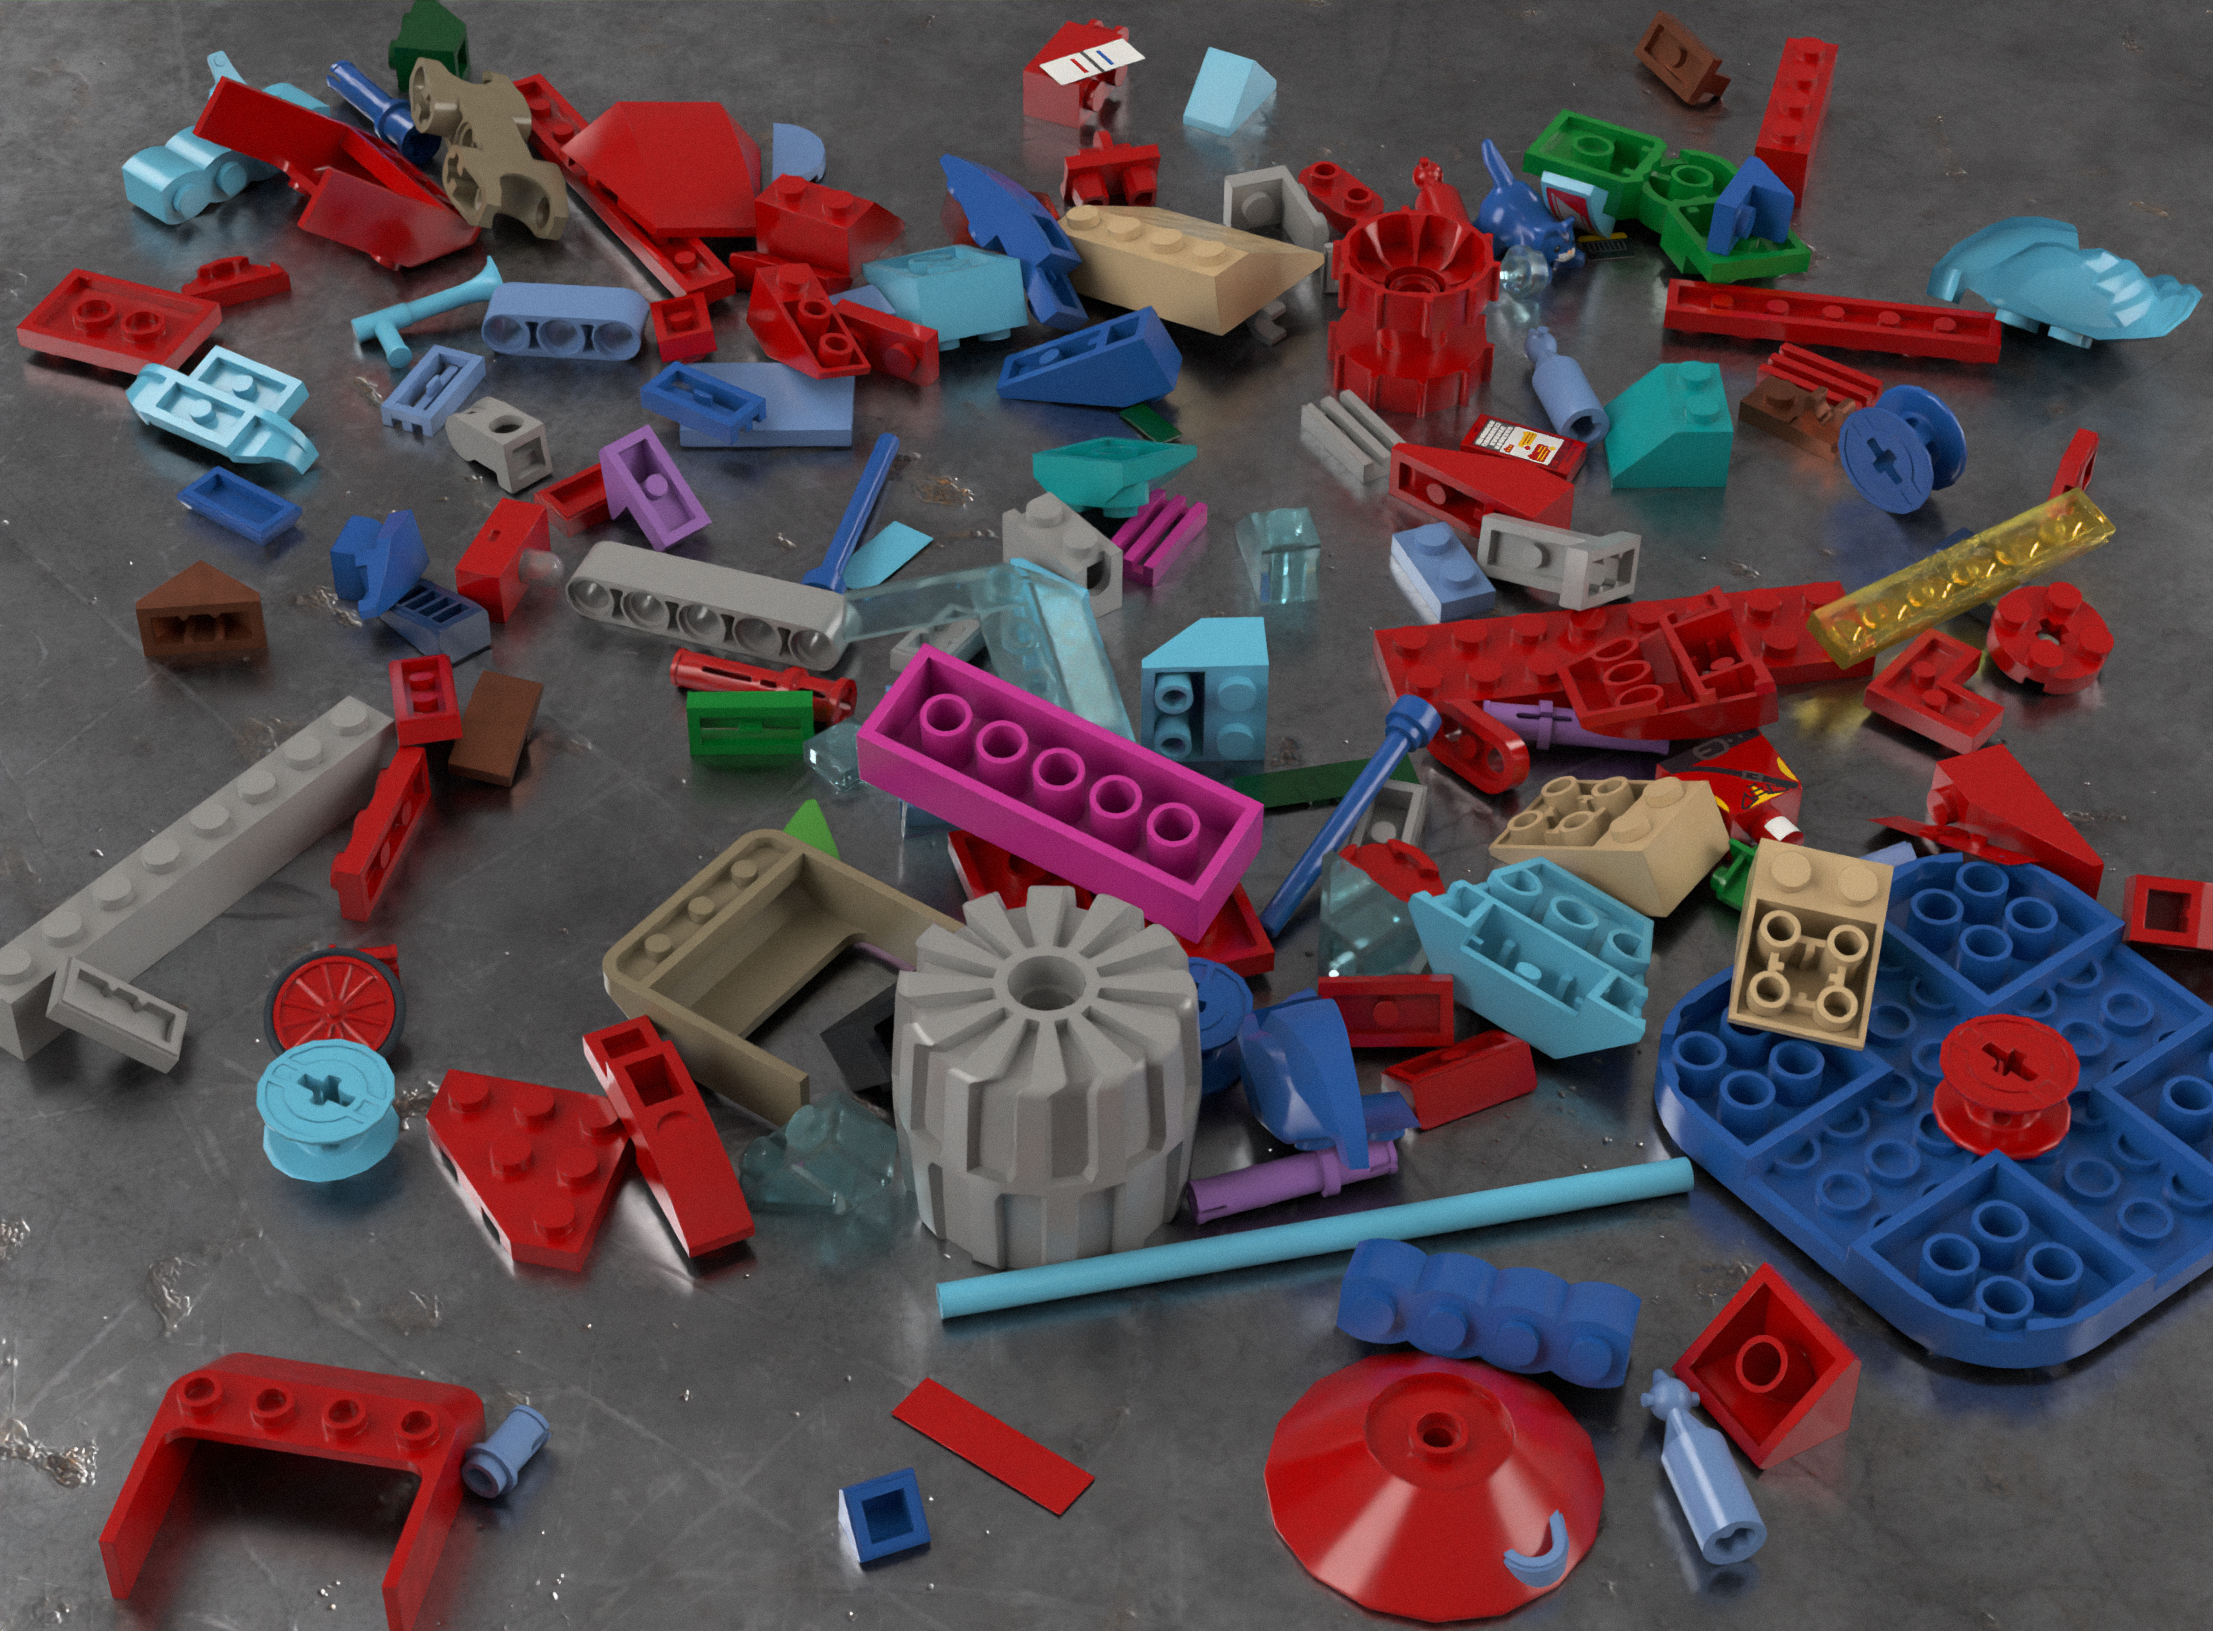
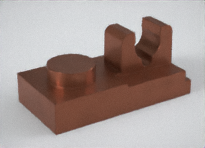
M1662 10L1657 12L1633 52L1675 93L1691 105L1697 104L1704 92L1721 97L1732 80L1728 75L1717 71L1723 60L1674 15Z
M1771 375L1740 401L1738 419L1835 463L1841 458L1838 447L1841 426L1849 415L1855 412L1856 403L1853 399L1846 397L1835 407L1826 401L1828 388L1819 386L1812 393L1796 387L1789 381L1781 380Z

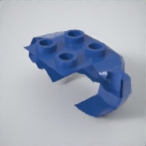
M1310 986L1303 991L1289 995L1286 1000L1281 1001L1277 1005L1256 1009L1243 1015L1237 1037L1240 1046L1239 1068L1244 1091L1256 1120L1276 1138L1286 1144L1295 1143L1297 1149L1308 1151L1322 1150L1336 1144L1341 1163L1350 1170L1370 1168L1367 1140H1394L1403 1137L1407 1128L1421 1127L1400 1091L1360 1096L1347 1030L1334 999H1321L1322 995L1316 996L1314 989H1311Z

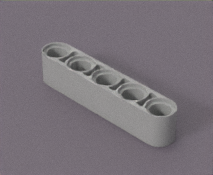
M613 541L596 543L570 578L565 589L567 600L571 606L581 615L594 620L814 671H826L832 669L838 663L860 627L861 622L860 612L856 605L846 596L833 591Z

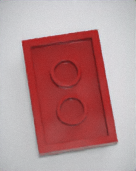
M74 268L16 327L19 346L46 352L50 355L94 364L98 367L138 375L146 364L151 363L163 365L177 371L222 322L220 303Z

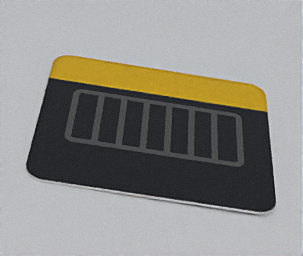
M1622 232L1612 233L1610 239L1596 235L1578 237L1581 247L1590 261L1634 257L1636 255L1626 234Z

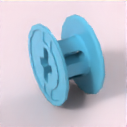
M343 1039L313 1040L288 1049L271 1062L257 1083L256 1106L265 1122L263 1148L272 1165L292 1178L323 1182L345 1179L361 1173L386 1157L399 1138L400 1118L392 1106L395 1099V1076L385 1058L366 1045Z

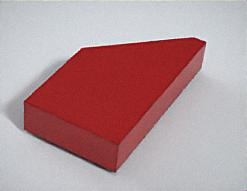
M2078 428L2061 459L2039 523V533L2056 538L2059 534L2062 535L2092 479L2100 441L2099 433Z

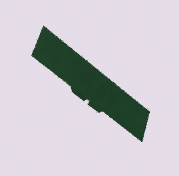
M1406 753L1388 779L1420 784L1408 753ZM1371 758L1232 779L1237 792L1264 804V808L1301 802L1311 806L1330 803V798L1335 797L1336 802H1340Z

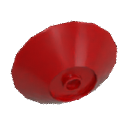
M1423 1350L1369 1356L1316 1381L1278 1422L1263 1473L1275 1529L1313 1577L1367 1609L1433 1623L1504 1615L1559 1587L1595 1543L1606 1490L1590 1436L1551 1391L1516 1372L1499 1368L1481 1358L1454 1359L1433 1355ZM1558 1509L1559 1514L1562 1513L1569 1538L1566 1569L1563 1575L1551 1585L1542 1588L1526 1585L1509 1571L1503 1562L1506 1559L1503 1553L1513 1548L1517 1553L1526 1557H1540L1547 1554L1553 1547L1549 1518Z

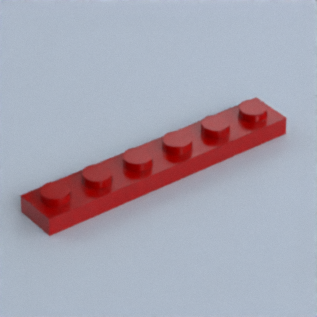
M1670 278L1663 328L1679 329L1693 334L1707 332L1735 335L1741 339L1763 338L1790 341L1796 345L1803 346L1818 344L1845 347L1858 352L1873 350L1901 353L1904 356L1913 358L1928 356L1956 359L1968 364L1979 362L1998 364L2002 322L1995 320L1996 313Z

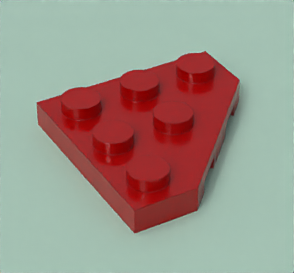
M449 1069L425 1116L429 1138L440 1153L445 1152L454 1165L459 1182L482 1215L486 1213L499 1232L501 1244L512 1260L580 1273L635 1148L633 1140L610 1099L605 1096Z

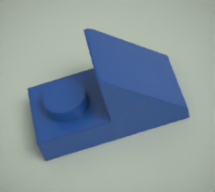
M1749 155L1715 202L1706 247L1707 251L1727 256L1739 238L1746 240L1750 234L1778 243H1784L1787 240L1795 202L1794 195L1760 158Z

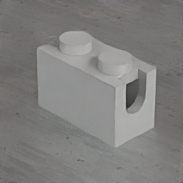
M1048 492L1029 501L1026 506V512L1022 514L1015 508L1002 514L1003 570L1009 575V559L1023 558L1088 589L1089 622L1122 607L1123 550L1053 493Z

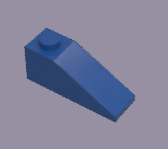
M1149 306L1007 356L996 391L1001 398L1127 407L1145 400L1147 402L1160 400L1171 391H1174L1183 357L1154 308Z

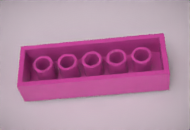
M926 643L921 646L856 734L859 777L861 780L1096 895L1104 893L1142 909L1145 919L1161 924L1168 930L1198 944L1262 847L1264 804Z

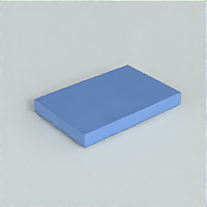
M781 362L686 363L689 367L765 398L767 417L760 423L752 420L753 429L746 434L738 431L739 440L733 445L680 423L681 447L852 446L855 376L817 380Z

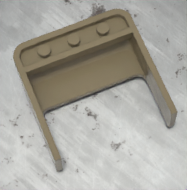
M769 828L757 829L742 835L606 952L602 961L604 986L609 996L629 1020L647 1015L662 1042L671 1039L692 1079L804 1140L812 1133L809 1074L744 1039L847 946L860 942L869 943L917 968L916 940L928 927L936 922L943 929L954 933L965 926V924L786 832Z

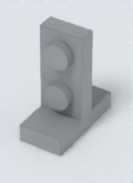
M1491 513L1482 516L1476 563L1485 576L1559 593V606L1582 611L1634 593L1642 535L1618 531L1597 537Z

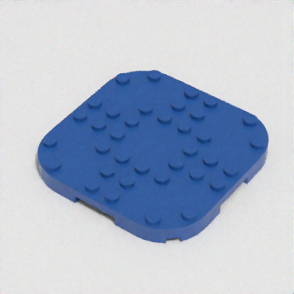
M1962 852L1931 855L1915 859L1894 868L1863 1051L1727 1022L1734 964L1690 990L1674 1006L1664 1023L1655 1072L1654 1095L1658 1113L1670 1136L1694 1161L1889 1323L1911 1339L1922 1344L1929 1352L1935 1355L1949 1356L1960 1361L1996 1368L2017 1369L2055 1366L2083 1355L2097 1347L2213 1266V1008L2122 943L2126 922L2076 886L2048 870L2030 863L2006 865L1999 862L1998 866L1989 862L1973 861L1963 864ZM2009 1014L2027 1017L2055 1029L2073 1046L2080 1062L2078 1085L2067 1097L2072 1110L2069 1133L2055 1149L2036 1158L2012 1160L1997 1148L1981 1157L1956 1145L1939 1128L1932 1111L1935 1088L1944 1079L1939 1058L1942 1041L1955 1026L1977 1016Z

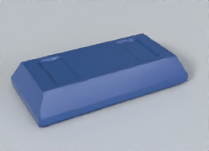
M216 466L176 494L177 499L190 510L263 547L294 526L303 513L302 507L220 466Z

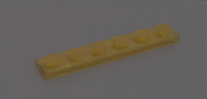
M2077 487L1812 611L1805 627L1840 668L1845 670L2107 544L2114 534L2116 527L2086 494Z

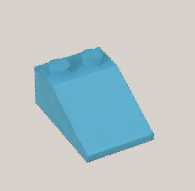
M958 244L861 263L863 276L869 285L875 284L897 312V317L938 331L939 351L958 348L960 346V338L978 335V341L1005 339L1011 336L1010 328L1029 325L1020 259Z

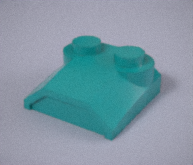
M1105 436L1033 453V477L1046 490V493H1053L1075 512L1090 511L1093 507L1103 508V516L1132 517L1138 515V506H1143L1150 502V492L1175 478L1197 457V445Z

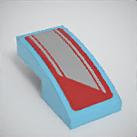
M1544 171L1541 178L1542 195L1546 208L1558 222L1567 219L1571 215L1575 216L1576 221L1573 224V229L1610 239L1616 220L1614 217L1602 213L1609 192L1594 185Z

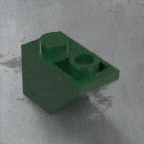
M415 0L410 13H404L401 32L397 40L392 39L390 42L388 63L390 70L396 71L399 91L409 92V79L417 58L423 57L438 60L451 74L466 81L470 72L471 65L466 24L436 0Z

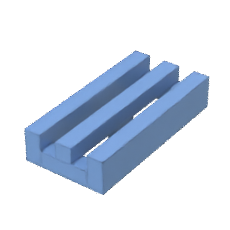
M434 344L380 406L383 425L394 427L401 420L403 430L414 432L421 425L423 435L434 437L445 424L446 418L454 414L486 376L484 356ZM447 364H450L447 367V369L441 374V376H439L438 374L444 369V367ZM426 389V393L423 395V397L417 402V404L414 407H411L412 404L419 398V396Z

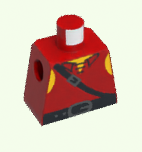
M1758 728L1722 735L1657 764L1655 780L1664 777H1677L1680 781H1709L1730 839L1734 838L1750 848L1759 845L1761 838L1798 846L1803 845L1804 834L1797 828L1803 792L1801 782ZM1730 849L1720 859L1721 861H1733Z

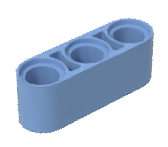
M509 282L498 286L492 293L482 324L481 335L483 341L490 349L505 355L624 361L634 357L640 350L650 308L648 302L641 294L627 288Z

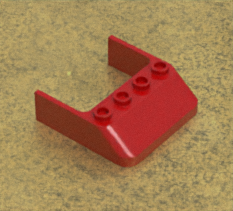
M221 76L192 131L199 138L267 162L287 173L291 177L288 182L289 186L311 198L297 223L302 230L370 253L374 260L394 271H400L402 266L414 268L471 246L475 243L482 230V227L468 224L450 202L446 191L384 140L362 129L225 76Z
M243 1352L223 1355L177 1379L167 1390L98 1540L112 1597L123 1600L128 1599L199 1439L411 1471L419 1475L422 1479L421 1485L381 1585L389 1631H412L467 1486L462 1476V1467L466 1463L465 1453L473 1444L483 1443L486 1436L487 1428L482 1400L474 1391L460 1385Z

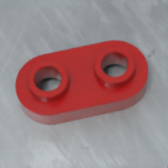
M1316 162L1303 169L1298 176V184L1304 185L1308 199L1315 210L1322 212L1327 224L1340 233L1347 234L1350 229L1356 226L1358 216L1370 218L1384 212V201L1377 193L1333 162Z
M1455 696L1431 703L1439 713L1442 721L1441 727L1426 746L1432 756L1474 786L1489 794L1505 792L1523 784L1529 773L1530 758L1524 741L1517 733L1466 698Z

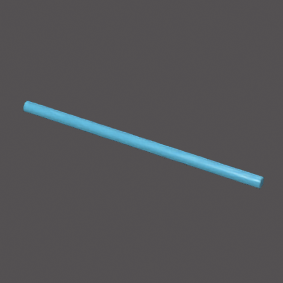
M1680 1157L937 1283L936 1297L941 1319L1355 1249L1358 1242L1368 1239L1383 1238L1402 1241L1688 1192L1694 1188V1175L1689 1159L1687 1157Z

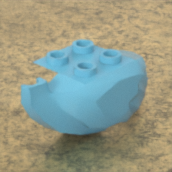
M2010 217L1991 224L1957 243L1932 268L1926 295L1959 305L1966 290H1972L1982 296L1991 307L1998 309L1995 320L2033 333H2037L2040 323L2048 325L2050 329L2047 336L2085 349H2090L2093 340L2109 344L2149 341L2167 336L2171 330L2190 316L2203 295L2192 284L2181 285L2175 276L2161 274L2153 278H2146L2134 261L2122 259L2103 248L2079 250L2078 232L2073 224L2044 217Z

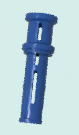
M348 60L338 61L331 66L329 70L341 80L339 82L332 75L327 74L328 86L374 123L375 132L380 139L388 144L397 145L399 153L413 164L424 163L437 153L442 137L420 133L417 130L411 117L410 102L405 99H393Z

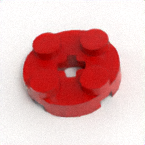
M2059 581L2050 584L2049 587H2022L2002 597L1991 617L1986 644L1994 662L2013 680L2023 684L2025 678L2028 677L2035 682L2045 684L2042 692L2070 694L2081 691L2094 683L2114 647V638L2098 612L2087 602L2083 601L2080 590L2070 583ZM2039 634L2052 636L2059 642V646L2050 639L2040 640L2037 636Z

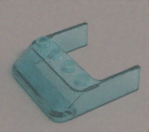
M995 563L844 591L841 628L844 643L978 618L996 677L1136 743L1089 600L1084 591L1077 585L1013 564ZM903 800L900 827L903 840L961 829Z

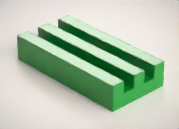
M813 691L687 692L686 712L690 755L815 754ZM801 727V729H763V728ZM702 728H738V729H702Z

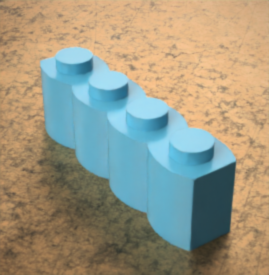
M277 83L262 90L266 93L279 92L284 100L331 117L328 105L290 83ZM196 125L178 132L165 146H153L138 152L122 167L127 200L169 225L186 222L197 216L210 202L226 201L243 191L251 181L271 178L282 170L267 162L197 137L192 133Z

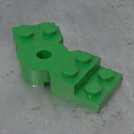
M1563 109L1524 154L1523 172L1539 176L1541 179L1543 172L1547 171L1608 191L1602 213L1614 217L1615 220L1638 218L1650 229L1661 233L1660 247L1682 273L1702 274L1709 283L1730 284L1740 279L1757 277L1780 278L1785 274L1808 272L1812 253L1790 227L1787 240L1784 243H1778L1750 234L1746 240L1739 238L1727 256L1706 250L1715 202L1739 171L1737 166L1722 157L1698 150L1680 149L1679 158H1668L1666 156L1667 145L1661 138Z

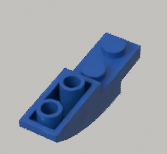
M947 153L943 155L939 162L948 178L946 182L947 188L952 197L961 204L969 220L968 231L973 240L985 250L1007 254L1006 256L1020 259L1023 287L1029 298L1027 306L1033 317L1045 326L1075 332L1089 318L1067 275L1078 267L1082 260L1061 226L1033 195L1012 179L980 163Z

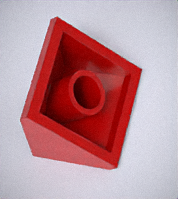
M1764 1262L1671 1367V1370L1688 1386L1691 1392L1699 1394L1701 1404L1758 1468L1767 1470L1849 1429L1862 1361L1773 1265Z

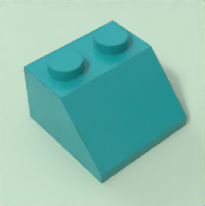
M1700 361L1661 363L1603 407L1610 422L1608 433L1603 439L1611 488L1726 487L1734 431L1718 363H1703Z

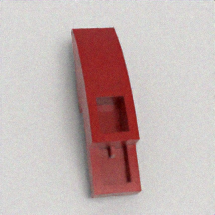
M647 1015L583 1035L584 1055L633 1140L636 1149L637 1165L689 1258L754 1236L755 1226L730 1160L706 1106L671 1039L662 1042Z

